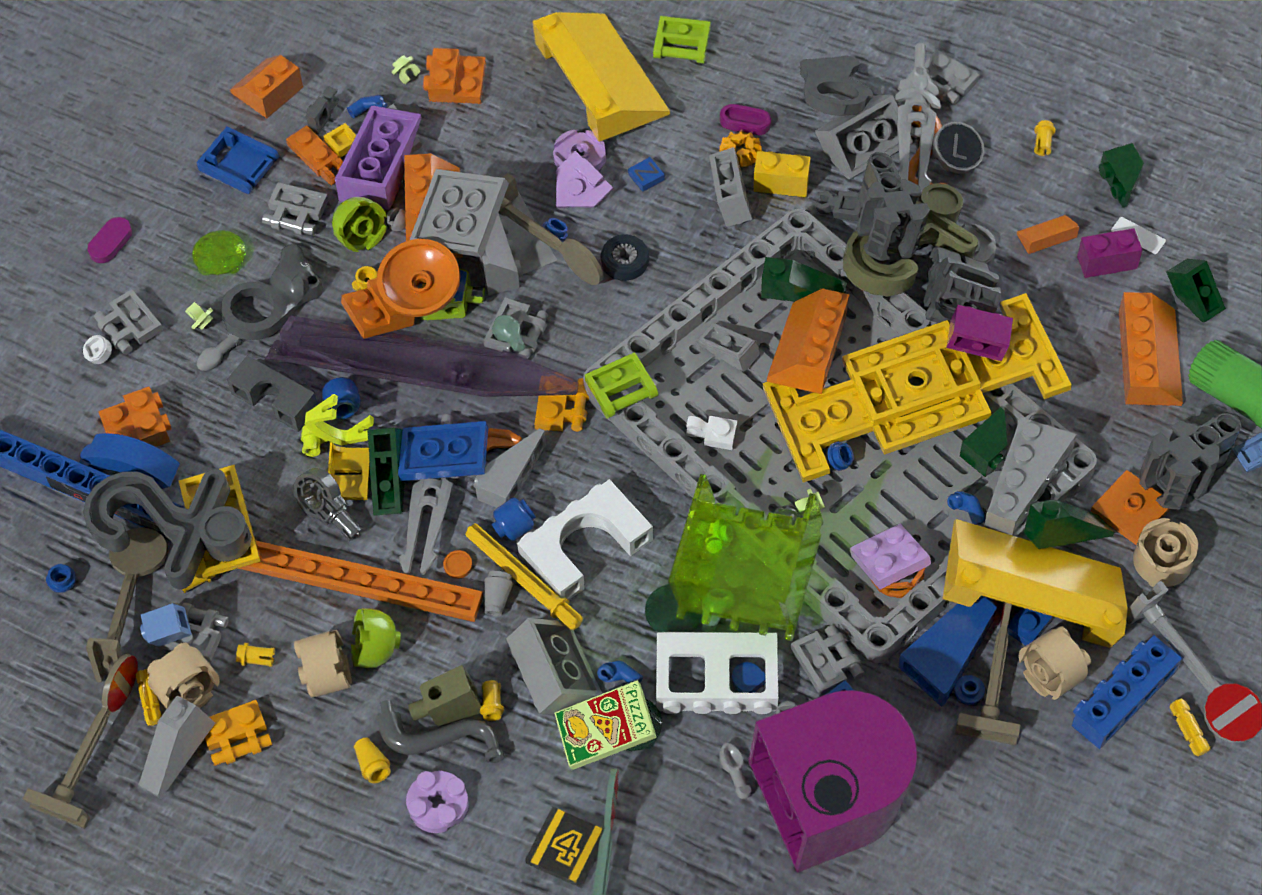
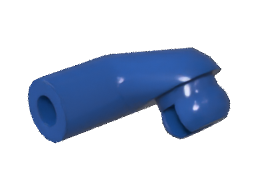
M380 95L367 96L348 106L347 111L352 118H356L371 106L387 108V104Z
M956 491L948 496L947 503L951 509L968 512L972 524L980 525L985 523L986 518L976 496L963 491Z
M623 661L602 664L597 670L599 679L604 682L624 680L629 684L637 680L641 683L643 680V676Z

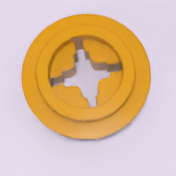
M740 130L739 133L735 134L730 131L728 137H723L719 150L721 152L734 147L736 151V146L745 144V149L741 148L736 154L739 166L746 167L756 162L757 151H762V146L759 138H755L752 132L746 134Z

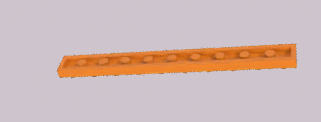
M256 541L261 562L238 568L472 622L476 620L483 599V592L260 541Z

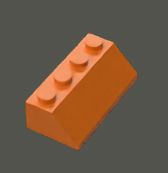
M431 153L404 155L406 241L410 240L435 170L460 172L459 167ZM452 253L455 258H463V254Z
M820 289L792 303L767 376V382L822 394L846 320L849 294Z
M1124 292L1119 308L1125 404L1182 406L1183 398L1175 309L1153 293Z

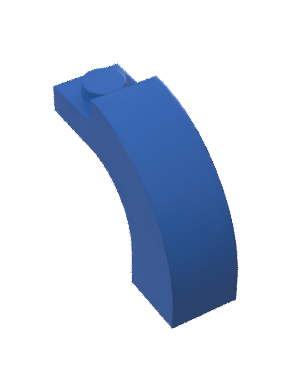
M110 433L96 434L92 443L85 446L81 451L79 462L98 471L140 472L152 477L161 489L171 486L180 465L173 457L146 442Z

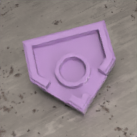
M576 151L556 169L557 208H595L613 190V187L603 178V175Z

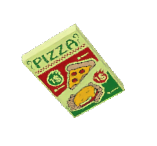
M638 680L554 713L568 765L572 770L657 738L644 693Z

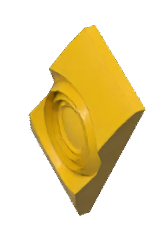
M235 465L219 469L225 474L230 486V493L224 506L238 509L243 514L251 533V545L244 555L232 561L216 560L206 550L199 565L203 578L261 562ZM205 473L178 481L185 509H189Z

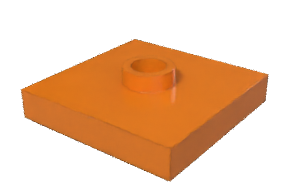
M1126 470L1091 507L1090 512L1099 515L1106 524L1137 545L1143 528L1151 521L1163 518L1171 509L1163 508L1156 501L1162 494L1152 487L1145 490L1139 484L1140 479Z

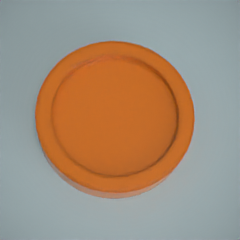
M461 550L450 552L443 561L445 573L455 579L466 577L473 567L470 555Z

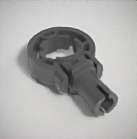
M312 468L296 478L294 482L295 499L306 514L313 518H320L325 525L333 523L348 541H352L361 533L363 528L348 514L347 502L341 497L337 482L328 472L320 468ZM316 482L315 485L322 490V502H318L313 495H308L311 492L310 484Z

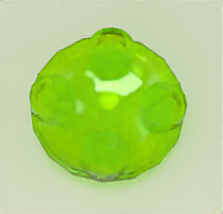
M218 230L207 233L196 242L192 251L194 264L202 275L235 274L241 269L246 249L243 240L238 235L230 231Z

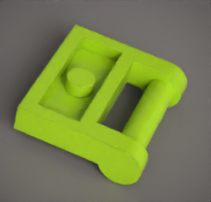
M660 16L653 58L661 59L663 56L696 60V63L704 64L711 21ZM668 43L698 47V50L663 46V44Z
M635 352L585 374V382L607 419L615 416V412L643 399H653L659 395L656 385ZM638 383L642 384L643 388L610 402L608 398Z

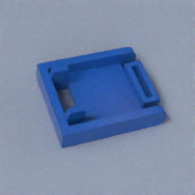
M226 126L196 164L200 172L249 194L252 191V186L255 187L273 165V161L279 158V153L274 148ZM225 145L230 147V151L218 164L216 156Z

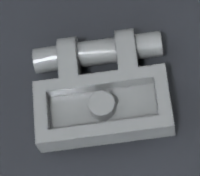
M936 50L925 62L927 75L931 82L938 87L939 94L937 98L943 102L948 101L955 105L960 98L959 95L964 97L979 81L978 73L939 50Z
M277 182L268 202L269 209L274 210L275 213L274 215L265 213L262 223L271 225L273 229L277 230L282 228L293 230L294 234L302 236L304 234L314 235L316 225L309 224L308 221L309 219L320 221L329 201L328 195ZM286 214L298 216L296 220L285 218Z
M132 289L109 303L112 310L111 313L105 315L103 311H98L94 315L99 329L109 335L112 345L116 349H120L124 355L129 354L133 349L129 344L131 339L135 338L141 345L163 331L161 323ZM120 322L126 327L121 331L115 327Z
M504 298L494 321L500 315H510L519 321L520 333L523 327L530 329L527 336L521 335L525 349L519 351L517 355L519 359L527 361L530 354L535 352L538 345L536 341L539 335L545 331L548 314L545 311H538L536 317L529 315L531 312L530 305ZM491 325L484 339V347L510 355L512 352L511 345L497 340L492 332Z
M174 603L185 607L188 622L192 619L200 621L202 624L198 626L189 623L191 636L160 647L155 645V647L173 651L178 644L185 642L189 646L197 648L204 658L211 662L222 637L220 631L213 630L215 626L226 628L229 617L220 615L216 610L208 609L205 611L197 609L190 603Z
M830 625L825 629L828 638L824 640L818 631H815L791 643V650L820 696L830 692L844 680L847 682L843 672L850 671L855 680L865 674L860 666L861 660L857 654L851 652L847 645V638L844 633H839L835 625ZM837 650L842 659L836 661L830 651Z

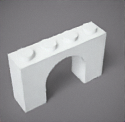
M610 479L602 485H595L582 499L572 501L566 507V510L557 516L549 517L543 523V526L534 532L526 533L517 543L519 558L561 598L570 600L585 589L584 575L561 549L565 539L574 531L586 527L602 529L608 532L630 556L653 541V526Z

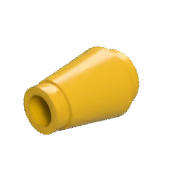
M369 738L359 739L354 744V749L363 778L370 783H379L385 780L391 772L390 761Z

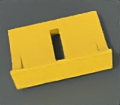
M330 442L328 473L337 482L341 497L344 500H368L369 448H345ZM335 473H362V475H335Z

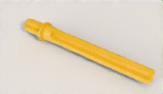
M474 523L467 528L466 537L550 611L552 618H558L570 630H575L581 626L583 617L569 605L567 598H561L480 525Z

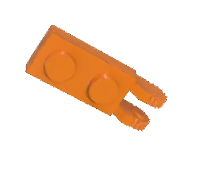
M307 125L286 139L288 147L318 177L321 176L331 186L335 184V175L330 169L334 167L339 171L343 161Z

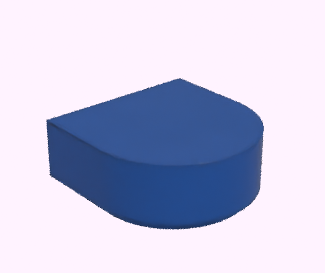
M743 662L734 668L732 684L739 693H754L766 684L765 673L757 665Z

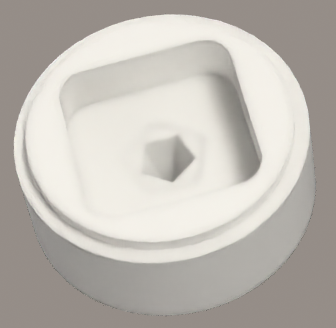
M100 335L90 337L83 347L84 357L94 364L105 362L112 351L110 341Z

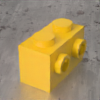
M757 151L753 192L806 197L811 157L799 154L790 155L771 151Z

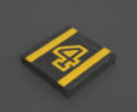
M552 806L525 859V863L582 888L598 857L599 843L604 829Z

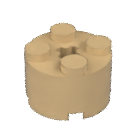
M1167 518L1151 521L1143 528L1133 554V563L1136 571L1151 587H1154L1159 581H1162L1166 587L1180 584L1189 576L1195 562L1198 550L1197 537L1192 529L1182 522L1178 524L1171 522Z
M1063 627L1047 631L1023 647L1019 652V662L1024 661L1027 668L1023 671L1026 680L1040 695L1044 697L1051 695L1053 700L1058 699L1083 682L1088 675L1087 666L1091 664L1088 653L1077 646L1071 639L1069 632Z
M337 630L294 641L296 655L298 658H301L303 665L298 667L299 677L302 685L306 684L310 697H318L351 687L352 676L347 654L344 655L340 647L344 646Z
M185 642L178 644L173 651L166 654L163 658L153 661L147 669V672L150 674L148 678L149 687L166 709L176 696L201 708L212 698L213 694L210 691L214 685L218 688L220 682L219 675L200 651Z

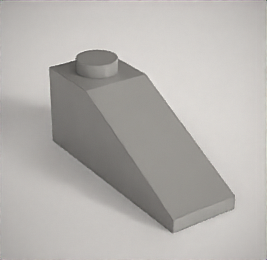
M735 148L709 155L717 203L726 226L729 227L752 220L750 204Z
M539 428L487 464L485 474L477 475L474 481L477 500L497 508L510 498L518 496L546 446L545 430Z
M176 696L158 721L139 786L159 798L163 797L215 724L198 706Z

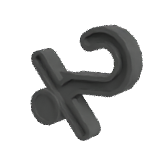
M211 469L203 475L189 509L175 506L152 477L140 472H121L105 478L94 486L86 498L83 510L86 526L97 543L110 551L121 552L129 546L130 537L124 525L120 521L113 519V515L123 505H141L165 536L174 544L165 563L164 571L170 584L176 589H184L190 586L206 550L216 560L232 561L240 558L247 552L252 540L243 514L238 509L224 506L230 493V486L225 474L219 469Z

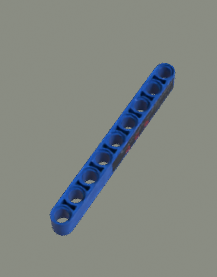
M0 430V467L77 500L85 502L94 486L110 476ZM174 503L175 506L180 507V508H184L183 506H181V505H179V504H177V503ZM126 504L117 509L114 514L141 527L153 529L162 536H165L141 505Z

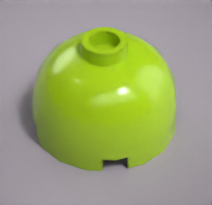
M352 197L344 200L333 214L332 227L334 235L343 246L351 251L360 252L358 250H362L365 247L367 250H370L381 241L386 232L387 226L384 225L386 212L379 204L365 197Z
M371 608L357 610L352 627V635H355V644H351L353 666L361 668L379 667L392 657L394 649H399L401 634L399 631H395V624L390 616L382 611Z

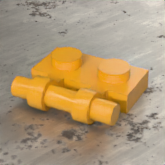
M541 376L534 423L536 430L540 428L542 430L563 432L564 422L572 423L571 429L573 431L579 432L582 430L583 423L586 422L587 418L585 405L586 401L589 400V395L584 388L583 378L578 379L577 387L569 388V378ZM567 401H575L574 408L567 410Z
M257 699L209 717L215 724L205 737L209 751L219 747L222 749V751L211 754L214 766L225 762L227 765L236 762L235 758L249 753H253V755L261 753V749L272 745L269 733L260 737L256 736V734L267 730ZM244 738L248 739V741L244 743L238 744L233 747L230 746V743L239 741Z

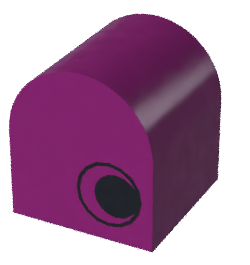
M839 691L827 694L756 721L748 762L797 873L867 846L878 840L889 830L898 815L916 767L917 750L912 730L901 713L885 700L860 691Z

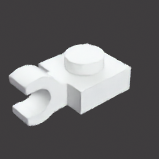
M688 416L686 435L705 438V446L732 450L737 420L709 416L707 423L699 417Z

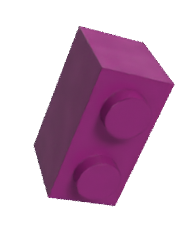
M1135 228L1081 237L1077 258L1084 277L1089 278L1137 269L1142 254V247Z
M957 305L950 321L946 348L1002 361L1010 345L1013 318L998 313L978 310L970 306Z

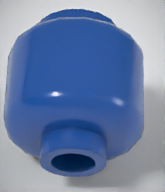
M340 377L332 379L325 384L322 389L323 401L333 394L338 396L337 405L332 407L337 410L336 418H349L359 410L361 400L354 381Z
M510 498L494 510L493 516L496 521L492 523V526L501 538L506 535L510 540L515 541L534 528L533 519L536 516L524 499L519 501L517 498Z

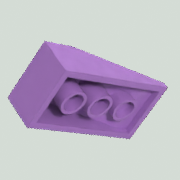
M377 106L370 107L335 177L339 201L343 202L352 197H365L379 204L384 210H390L405 172L404 155H410L421 121V114Z

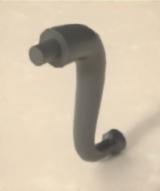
M385 700L380 703L382 714L376 718L380 734L384 742L398 753L405 755L425 753L467 735L477 734L481 735L486 742L488 751L485 754L487 762L495 763L504 759V752L499 748L495 731L483 721L464 720L432 731L408 734L404 731L401 714L393 710L392 701Z

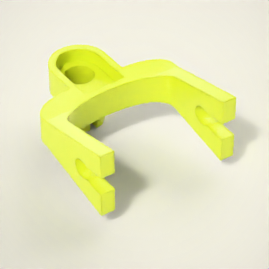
M333 394L306 412L305 426L302 427L301 441L303 442L302 453H306L307 456L311 457L318 456L321 452L320 444L327 441L338 445L368 441V432L363 430L374 425V417L369 415L349 430L337 429L325 423L324 421L336 419L337 410L332 407L337 405L338 396Z

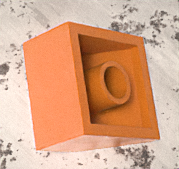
M282 55L266 58L234 85L230 92L267 119L303 88L299 67Z

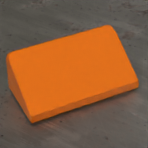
M1063 215L1017 231L1016 234L1027 253L1031 254L1077 238L1079 226L1068 216Z

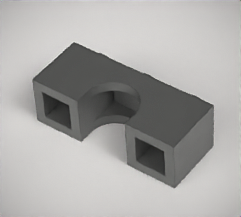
M248 355L227 378L231 394L252 406L264 396H278L272 404L275 418L298 432L305 424L306 412L318 405L315 392L311 387L306 384L300 385L296 383L288 374L282 371L278 373L271 369L263 360H255Z

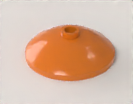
M413 239L395 246L383 258L377 272V286L384 302L395 312L410 317L431 315L444 308L455 296L460 283L459 266L452 252L441 243L429 239ZM421 283L426 284L424 288H417Z

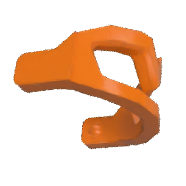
M925 568L919 570L910 583H892L882 589H879L876 585L875 587L879 592L889 597L902 598L924 579ZM890 588H891V589L907 588V589H905V590H900V591L890 590Z

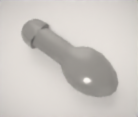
M230 333L216 347L205 349L197 360L198 369L209 371L216 368L221 363L223 355L234 346H238L242 339Z
M725 743L720 749V763L722 768L730 773L736 787L735 792L740 799H747L751 795V787L747 784L742 772V754L734 745Z

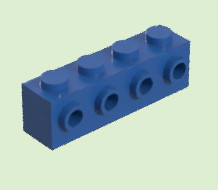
M1155 635L1146 643L1142 640L1132 651L1131 654L1133 656L1127 662L1122 660L1114 668L1113 676L1108 681L1103 679L1093 690L1092 693L1094 695L1088 701L1083 699L1073 710L1075 717L1072 727L1098 749H1101L1177 672L1182 657Z

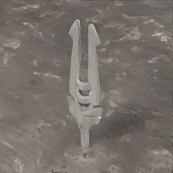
M918 43L915 45L914 69L906 79L899 82L897 89L900 92L896 93L895 101H905L904 105L897 107V130L901 168L898 173L901 179L908 180L910 135L920 136L918 185L921 191H923L932 181L927 176V168L934 137L936 113L930 107L940 109L941 106L940 101L936 98L939 94L938 87L931 82L925 68L926 45ZM921 105L922 110L915 112L912 110V106ZM919 121L921 122V127L914 128L911 126V123Z
M449 414L442 415L440 425L452 424L453 417ZM448 477L419 479L420 481L413 485L408 519L407 546L405 553L399 556L404 574L409 575L411 571L424 505L432 506L433 510L420 572L424 575L437 558L433 548L453 488V483L448 481ZM428 488L436 489V494H428Z

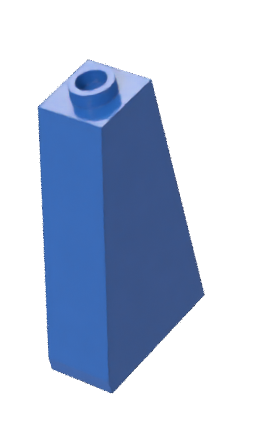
M981 595L971 607L956 604L900 654L898 668L941 707L946 704L955 688L957 680L963 675L992 625L997 609L994 601L989 597Z

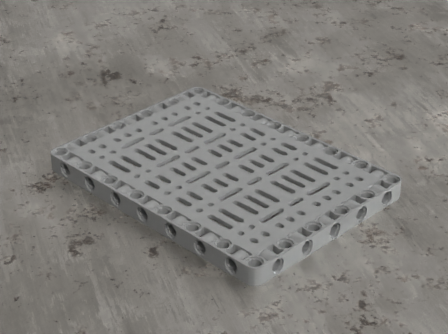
M794 209L590 366L584 372L583 383L589 395L588 401L603 414L601 406L585 382V374L634 352H642L636 353L656 385L659 395L653 399H643L615 412L616 415L608 418V420L717 521L725 520L732 527L735 538L829 625H835L839 633H844L848 643L868 661L878 664L891 658L953 603L942 599L953 523L955 519L968 523L972 522L968 512L959 509L953 510L948 506V496L956 491L967 492L981 479H986L988 483L976 492L974 496L979 499L982 510L987 514L1001 471L995 472L993 470L984 477L959 456L962 440L953 432L960 431L968 437L977 429L973 424L920 442L906 455H900L898 453L900 450L884 455L881 449L875 450L858 436L841 442L848 444L852 448L854 454L853 463L857 465V469H851L850 467L841 471L834 469L827 458L829 447L822 449L829 467L843 479L841 482H837L828 474L813 479L827 491L825 495L820 494L825 508L820 509L822 515L818 517L814 510L802 516V522L798 523L797 529L794 531H784L776 526L775 515L769 510L770 507L780 508L785 505L795 507L784 497L786 494L792 495L798 501L809 497L808 489L811 488L813 493L818 491L808 482H802L797 467L791 472L784 470L794 460L782 432L775 427L778 423L773 411L769 412L746 432L740 431L741 427L766 407H771L763 389L741 370L731 366L698 345L696 341L712 323H716L756 340L760 354L748 367V370L763 383L767 382V376L773 359L759 347L766 346L774 354L776 353L779 340L774 335H782L793 302L775 299L763 301L758 297V295H761V280L765 257L794 260L847 282L845 293L849 294L847 310L855 316V319H849L846 316L835 351L840 352L841 355L832 361L824 389L831 387L830 381L840 384L850 380L849 376L843 371L845 366L842 362V356L876 345L879 341L885 342L937 324L927 320L925 316L926 311L905 293L881 296L859 289L848 279L843 269V255L846 244L810 213L802 209ZM748 306L753 311L746 312L743 307ZM779 307H787L786 310L762 329L755 328ZM734 318L738 323L732 324L728 319ZM868 328L870 329V331L865 332L862 329ZM849 340H854L855 343H854V344H850L848 341H849ZM696 348L700 353L693 354L690 349ZM715 359L720 361L692 384L687 383L691 377ZM681 360L685 365L678 366L675 361ZM656 376H660L665 381L660 383L657 382L654 378ZM723 376L729 377L753 401L747 402L721 378ZM916 376L909 379V383L913 386H920L924 383L921 377ZM638 383L608 398L610 402L643 388L641 383ZM1012 383L983 393L992 412L991 415L1000 407L1005 410L1007 432L1005 457H1007L1020 417L1068 431ZM708 388L715 390L738 413L731 414L706 390ZM801 389L796 390L799 397L813 393ZM678 392L679 395L673 396L672 393ZM662 404L664 407L657 408L656 405ZM693 405L708 420L709 416L737 420L732 450L705 446V438L699 437L702 443H695L670 419L677 417L682 423L687 425L688 416L695 415L686 406ZM635 418L640 419L639 421H632ZM873 431L866 434L879 445ZM767 437L782 453L776 454L760 438ZM1078 438L1075 439L1072 453L1063 462L1056 476L1049 482L1040 499L1044 501L1058 500L1067 503L1091 481L1097 458L1094 452ZM934 448H941L968 473L961 474L940 456ZM711 452H715L717 455L715 457H711L709 454ZM742 453L747 454L762 469L760 471L754 470L739 455ZM671 454H678L679 456H677V457H671V456H669V455H671ZM925 460L953 486H945L922 466L919 461ZM888 463L891 465L879 478L873 479L871 477L884 464ZM1076 465H1082L1085 468H1079ZM724 467H732L746 480V483H739ZM904 473H911L935 494L938 499H930L905 477ZM775 480L777 484L771 485L769 481ZM855 488H863L860 494L837 513L830 512L831 508ZM710 490H717V491H719V492H718V493H709L708 491H710ZM887 492L910 512L915 519H907L881 493ZM760 493L762 496L756 498L754 497V494ZM872 505L894 526L901 523L913 538H919V545L934 561L933 564L925 567L924 579L902 598L889 597L879 592L862 568L830 539L831 535H836L849 548L869 539L866 534L850 521L851 518H857L875 535L888 530L887 526L866 509L865 506ZM945 513L948 515V518L935 529L927 527L940 514ZM1027 517L1014 534L1015 537L1027 538L1024 534ZM820 521L823 525L816 526L814 523ZM749 527H757V528H759V529L753 531V530H749L748 528H749ZM804 534L807 538L800 539L799 535ZM938 544H946L949 547V550H942L938 546ZM816 548L822 549L848 573V576L842 577L814 550ZM797 564L800 567L794 569L789 567L788 565ZM909 575V576H907V577H905V578H903V579H901V580H898V581H896V582H894V583H899V582H909V583H910V582L913 580L914 577H912L911 575ZM857 586H862L864 590L857 591L855 588ZM899 588V589H895V590L900 591V590H905V589H907V588ZM878 601L883 607L878 609L872 605V602ZM838 602L842 606L833 607L830 605V603ZM914 605H923L926 609L920 610L915 608ZM881 641L882 643H884V645L875 646L872 644V642Z

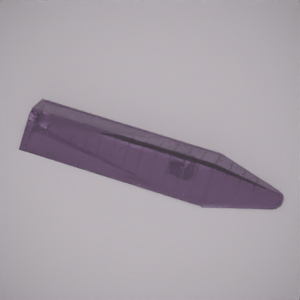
M292 315L289 316L279 332L280 340L273 342L266 356V359L481 397L576 395L578 392V382L574 378L505 350L500 352L390 332L363 339L356 326Z

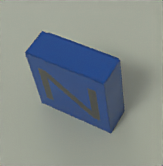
M651 157L628 168V175L642 192L665 180V174Z

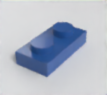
M1022 607L1008 624L1007 632L1026 646L1042 634L1054 617Z

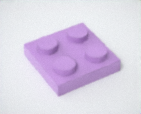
M901 523L850 547L851 557L879 589L931 565L928 553Z

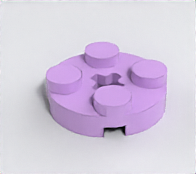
M577 130L567 131L559 136L554 144L553 157L557 168L574 151L579 153L584 151L585 153L581 157L585 158L597 171L606 162L605 144L603 141L599 142L592 131L586 130V133H578Z
M425 771L419 774L417 780L410 786L406 797V805L410 817L420 829L431 833H442L448 831L447 828L462 822L468 811L469 800L463 781L455 775L445 771ZM442 796V799L446 801L445 804H439L438 808H433V804L430 801L431 798Z

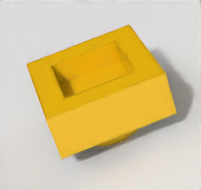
M344 123L325 134L324 141L341 158L348 153L356 134Z

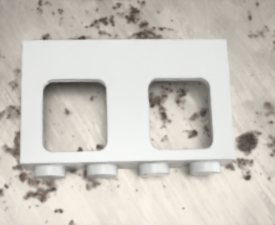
M657 632V711H663L668 714H675L680 711H693L698 714H706L710 711H724L727 714L754 711L757 714H768L771 711H776L778 707L777 633ZM702 657L705 660L704 691L701 693L671 692L669 690L670 658ZM732 657H762L765 660V691L762 693L731 692L729 688V660Z

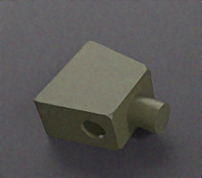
M463 665L422 683L420 691L423 699L408 704L414 721L430 715L437 726L481 714L480 708L482 706L477 687Z

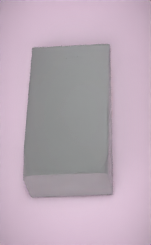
M712 323L696 341L698 345L743 372L748 369L760 354L756 340L716 323Z

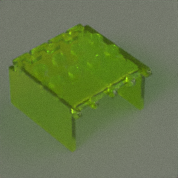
M700 474L668 579L679 605L676 618L683 620L686 611L703 614L702 624L709 625L712 616L731 619L730 629L738 630L740 621L760 625L759 635L766 636L768 628L772 627L786 630L785 640L792 641L821 539L820 528L823 519L816 495L809 493L803 518L797 517L795 525L792 526L793 518L788 515L769 512L765 521L763 520L764 511L743 507L740 508L738 516L735 515L736 506L715 503L716 500L707 476Z

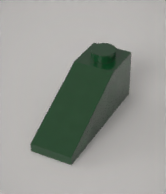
M765 257L761 280V298L795 302L820 289L846 293L847 282L794 260Z
M394 427L367 430L373 516L403 514L405 481H401L398 476L403 429Z
M1046 500L1030 505L1024 534L1038 549L1113 537L1114 531L1099 515L1058 500Z

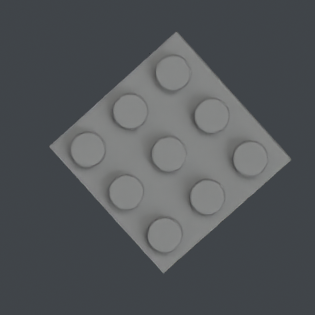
M436 169L410 240L429 239L441 243L452 253L482 257L509 182L505 178Z

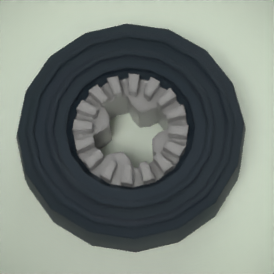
M628 234L617 235L603 245L601 252L602 267L607 275L621 281L633 280L640 277L647 269L649 263L648 248L636 236ZM626 255V257L629 258V261L626 260L625 262L623 259H621V256Z

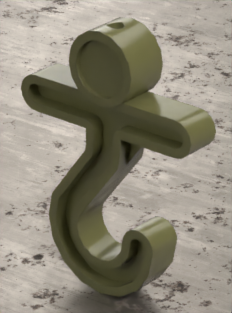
M935 183L926 186L922 191L919 201L917 200L916 204L927 203L930 209L918 248L924 244H930L934 247L938 246L958 253L961 257L973 258L978 245V239L972 233L957 225L963 207V198L960 192L947 184ZM857 231L853 232L846 244L843 255V269L853 284L868 293L881 296L902 294L912 288L918 272V266L914 261L901 259L890 265L880 264L874 261L864 250L863 246L867 244L869 236L859 237ZM898 248L887 249L888 254L900 253Z

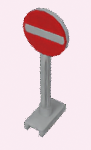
M1159 581L1147 596L1142 593L1127 609L1126 621L1131 625L1145 616L1151 625L1154 624L1176 653L1182 657L1184 663L1209 693L1205 700L1203 712L1204 720L1211 732L1219 739L1230 743H1243L1254 738L1262 729V704L1258 696L1242 685H1220L1166 619L1165 612L1157 604L1168 591L1164 583Z

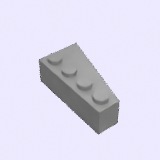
M1020 417L987 511L985 528L1014 536L1028 516L1030 505L1040 499L1049 482L1056 476L1063 462L1072 453L1077 434Z

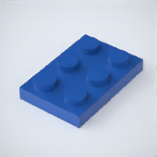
M486 421L403 428L398 469L400 480L485 474L488 425Z

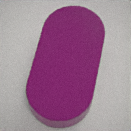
M728 104L720 111V124L728 130L737 132L742 130L743 133L747 134L752 132L753 135H763L771 128V116L762 109Z
M122 217L112 218L93 237L88 244L87 250L94 262L107 263L116 256L132 236V228L129 221Z

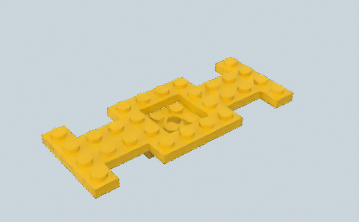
M1025 293L1000 302V310L1003 316L1013 318L1010 345L1002 361L946 348L950 327L948 320L842 356V362L850 380L825 388L822 394L813 392L799 397L795 388L770 382L763 383V390L802 482L804 483L830 474V467L822 449L829 447L832 443L844 442L873 431L885 455L988 419L992 412L983 393L1033 376L1044 399L1070 391L1072 384L1027 294ZM916 376L921 377L924 383L920 386H913L909 383V379Z

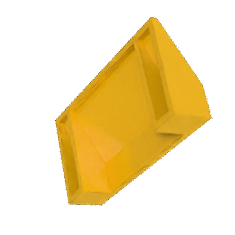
M555 12L532 21L537 47L545 59L554 57L586 106L588 126L599 142L670 115L669 108L604 13Z
M954 520L942 599L971 607L982 595L1084 625L1082 640L1111 648L1125 635L1128 607L1120 567L1052 547L1038 549L1032 541L962 520Z

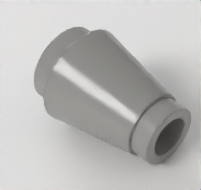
M490 571L488 577L484 579L485 614L502 616V611L513 587L510 574L502 571Z

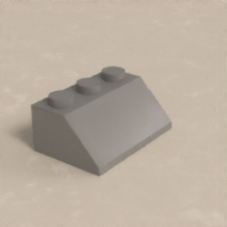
M876 95L868 102L862 112L856 115L840 116L815 130L824 154L847 179H851L866 170L868 159L872 153L883 152L891 156L899 151L897 130L898 106L893 95Z
M499 214L497 215L483 256H475L488 296L520 288L519 277L523 276L519 260L514 261L512 256L516 254L512 239L507 240L505 235L508 234L505 218L500 219Z
M528 618L506 638L512 656L518 664L522 678L529 689L539 714L555 715L554 713L602 694L574 631L570 630L561 621Z

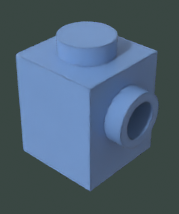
M172 603L141 614L143 623L140 626L141 633L149 644L160 647L192 635L186 610L183 606Z

